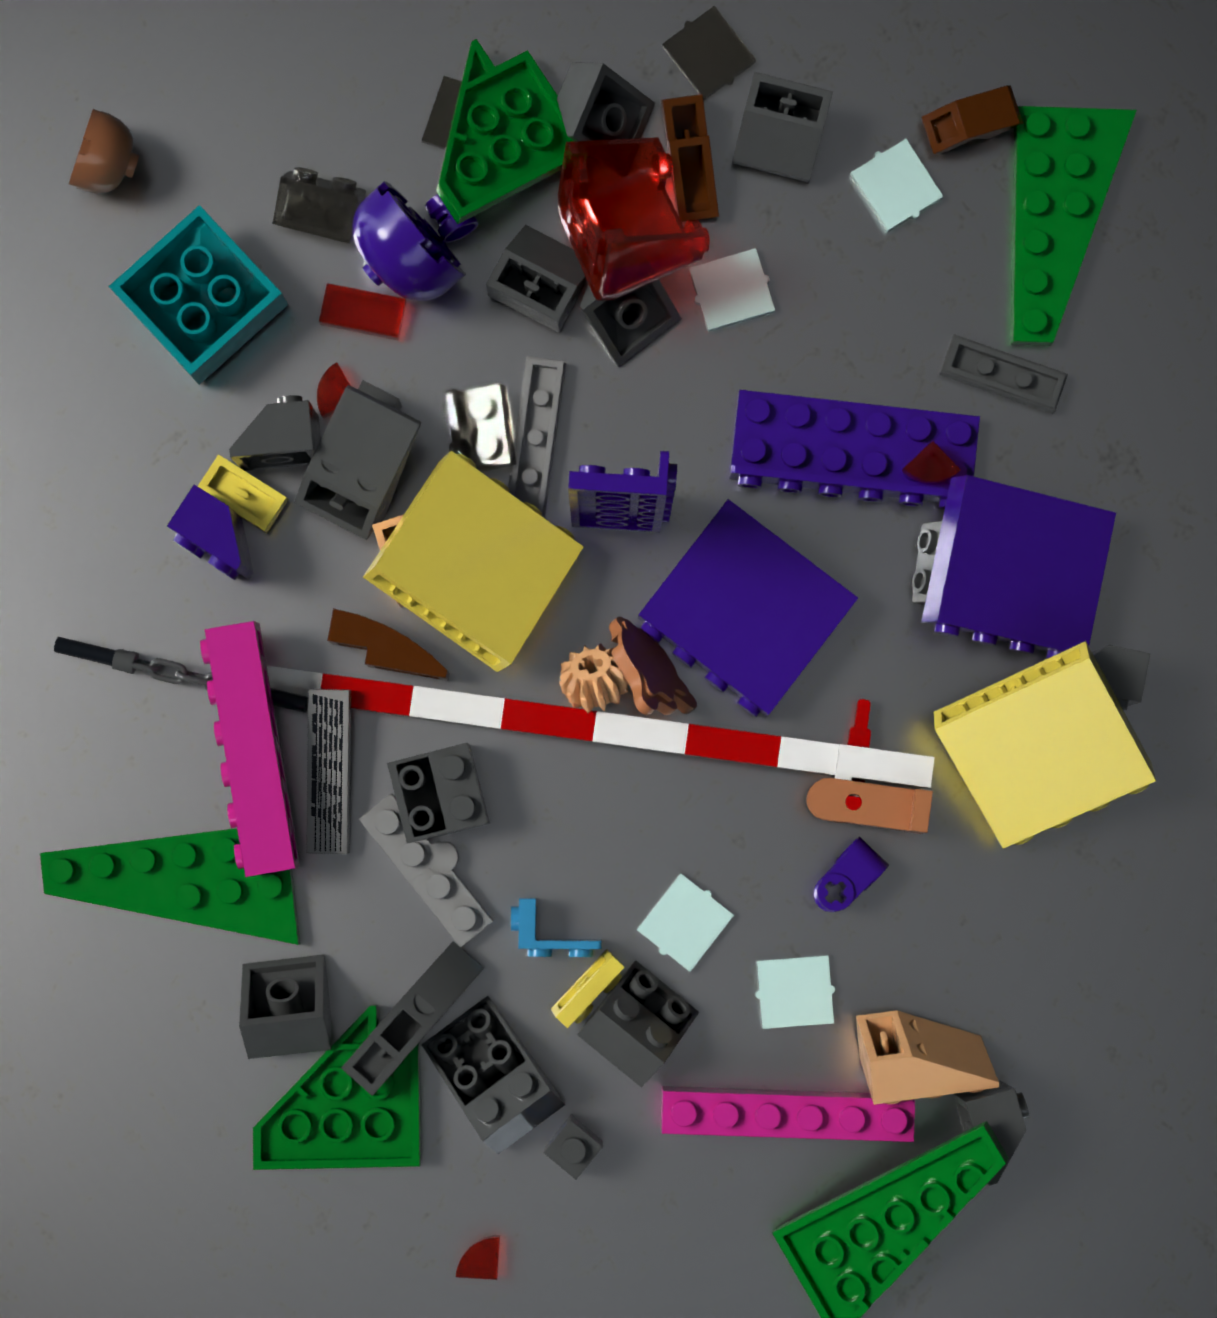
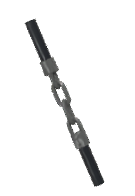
M57 637L54 645V652L110 665L112 669L134 674L136 669L149 672L152 678L172 684H181L187 681L204 685L207 690V681L213 680L212 672L204 675L187 671L183 664L161 658H156L151 662L139 659V653L124 649L112 650L63 637ZM158 664L179 669L175 674L177 678L157 674L156 672L160 671ZM271 688L274 706L306 713L308 697Z

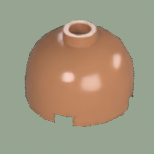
M92 110L69 185L86 192L96 194L107 193L117 188L124 176L133 177L139 155L132 153V134L120 119L103 111Z

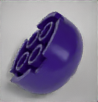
M383 181L360 203L353 218V239L358 252L367 263L363 270L376 285L380 286L384 283L396 294L406 299L428 301L438 298L459 282L466 273L461 268H457L461 263L447 244L443 243L441 237L426 219H422L411 206L407 207L405 205L408 202L407 199L391 184Z

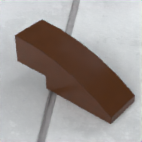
M703 94L660 100L679 222L719 217Z
M333 608L327 639L331 644L367 650L365 665L370 668L449 681L450 673L430 653L408 637L372 619Z

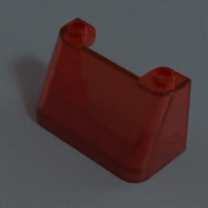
M658 137L566 142L558 190L559 216L591 291L598 301L615 300L699 262L704 253H707L709 250L710 238L708 230L702 227L699 220H688L683 226L665 189L666 180L671 177L673 166L670 154L665 153Z

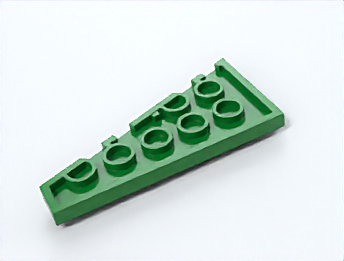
M1018 106L1023 124L1014 127L1010 345L1051 346L1053 344L1137 110Z
M237 828L40 853L44 894L296 945L301 944L292 869L245 877L244 868H237L234 855V845L240 844Z
M985 1121L778 1226L772 1234L821 1318H861L882 1293L929 1246L932 1240L948 1226L965 1205L1007 1163L1009 1157L989 1123Z

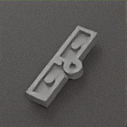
M390 793L359 818V821L460 947L493 922L492 918L453 871L459 860L458 851L454 845L446 841H438L431 844L428 839L407 844L396 798L393 794Z

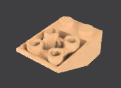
M898 1010L856 1016L859 1057L874 1105L883 1103L896 1104L901 1101L920 1098L933 1099L943 1095L963 1092L978 1093L985 1089L999 1088L998 1078L981 1035Z

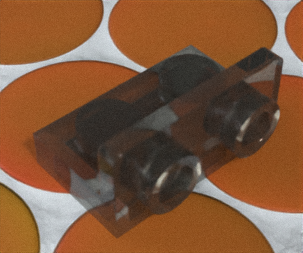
M295 167L294 171H289L280 177L272 224L350 244L353 241L352 223L354 214L360 202L365 199L366 190L357 188V182L347 178L334 177L333 181L318 178V172L314 170Z
M498 383L467 391L446 390L447 402L444 404V415L447 423L450 425L452 438L449 452L453 451L456 454H462L470 458L475 463L476 469L480 472L517 465L506 385Z

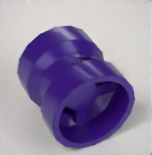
M438 194L425 204L430 218L435 219L439 224L437 231L443 243L459 240L478 226L475 216L457 224Z

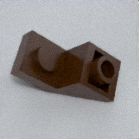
M1011 85L955 100L921 117L933 154H943L973 139H990L1023 124Z

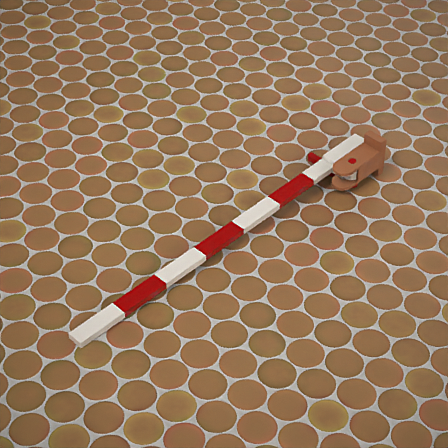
M267 666L270 688L308 697V689L351 690V709L834 775V778H823L815 782L806 796L807 807L816 818L915 834L928 833L933 791L865 783V780L929 789L932 783L935 757L869 748L871 730L868 729L871 702L866 699H860L857 702L854 727L849 729L847 745L593 710L587 713L585 709Z

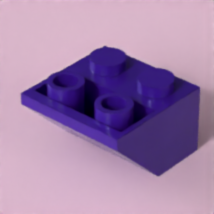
M193 485L167 525L168 528L176 533L173 541L200 559L205 553L209 554L211 557L208 563L233 580H236L239 574L250 580L254 572L242 518L228 505L198 486Z

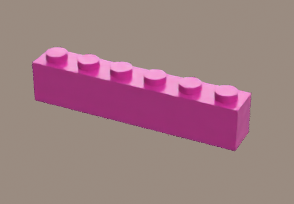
M250 621L204 629L206 639L200 640V649L204 664H210L213 680L207 681V692L210 704H217L219 721L214 722V734L217 745H224L226 762H221L220 769L224 787H231L233 803L227 804V812L231 828L237 827L240 844L234 845L237 868H244L245 877L298 868L300 863L260 623Z
M662 1086V1134L914 1142L915 1099L901 1101L896 1104L883 1103L874 1105L870 1093Z

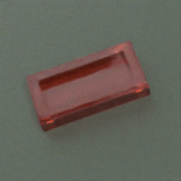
M327 283L319 323L323 326L399 341L407 301L405 298Z

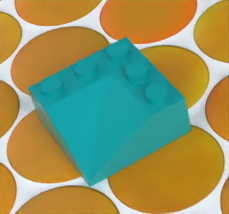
M200 205L108 286L199 385L288 305L281 291Z

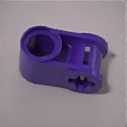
M859 836L817 882L813 892L814 901L819 908L826 912L844 910L882 875L889 864ZM826 884L830 887L837 884L841 886L842 889L839 892V896L842 898L841 902L838 900L828 902L825 899L829 893L825 888Z

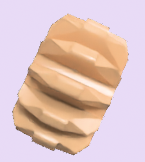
M602 643L595 649H589L584 645L583 652H570L569 661L561 663V681L559 683L562 693L568 698L573 708L582 706L589 713L594 707H600L605 712L606 704H619L620 695L628 692L629 684L620 672L611 653L614 648L606 650Z

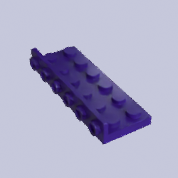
M739 390L729 479L738 480V486L751 489L762 488V483L778 485L779 491L787 493H801L802 488L818 489V495L832 498L842 497L843 492L859 494V500L868 502H882L883 497L899 498V504L914 507L923 506V501L939 503V508L944 510L951 478L964 475L974 476L980 416Z
M660 451L657 477L650 476V470L642 468L623 469V474L605 473V467L581 465L579 466V472L569 471L568 492L572 527L660 533L662 522H669L677 481V464L669 463V451Z

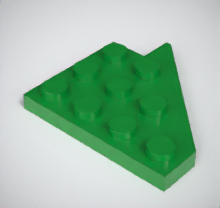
M477 39L473 40L470 44L436 188L437 194L457 224L590 155V152L567 136L557 101L558 95L528 50L494 66Z
M370 1005L331 1046V1050H327L253 1127V1170L420 1167L419 1043L373 1096L369 1094L341 1067L378 1026V1005Z

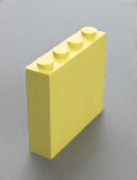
M450 451L437 463L363 578L493 670L499 672L512 664L584 546L575 541L574 535L569 530L561 526H555L542 517L541 511L536 506L528 502H522L509 493L508 487L503 482L495 478H489L476 469L475 463L470 458Z
M1086 641L934 711L935 731L1003 849L1013 844L1021 845L1027 843L1036 834L1049 828L1063 827L1074 817L1085 812L1099 811L1108 806L1112 800L1121 796L1140 793L1149 784L1156 781L1152 762Z

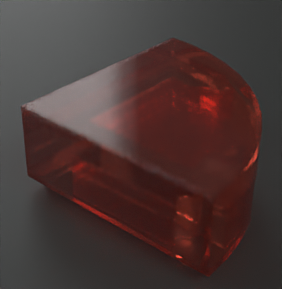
M337 362L323 374L317 388V405L323 419L334 413L346 386L350 385Z
M934 441L926 446L902 469V472L907 476L923 483H940L951 479L961 471Z
M500 1235L484 1237L470 1246L459 1261L456 1277L497 1280Z

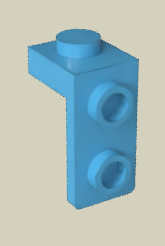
M519 898V906H511V931H519L518 949H527L528 957H552V949H569V957H593V949H602V940L536 939L537 898Z

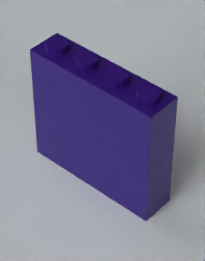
M970 475L952 477L921 622L935 625L934 632L943 635L959 637L960 631L973 634L972 641L981 644L996 646L997 640L1009 642V650L1033 654L1034 649L1047 651L1046 659L1085 641L1089 646L1116 513Z
M727 499L638 614V619L643 622L640 629L654 641L659 643L663 638L673 645L675 649L672 654L690 668L696 663L708 673L704 678L711 685L723 693L729 688L740 697L737 704L754 717H757L759 713L767 717L854 605L858 597L731 500Z

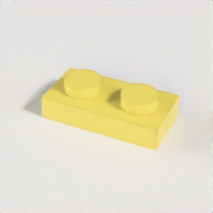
M219 454L198 485L199 488L228 505L241 518L265 533L269 531L289 500L286 496Z
M608 949L599 956L551 1008L555 1017L567 1028L573 1022L577 1024L582 1022L594 1007L592 1002L602 991L604 993L610 992L621 980L622 975L620 972L625 967Z

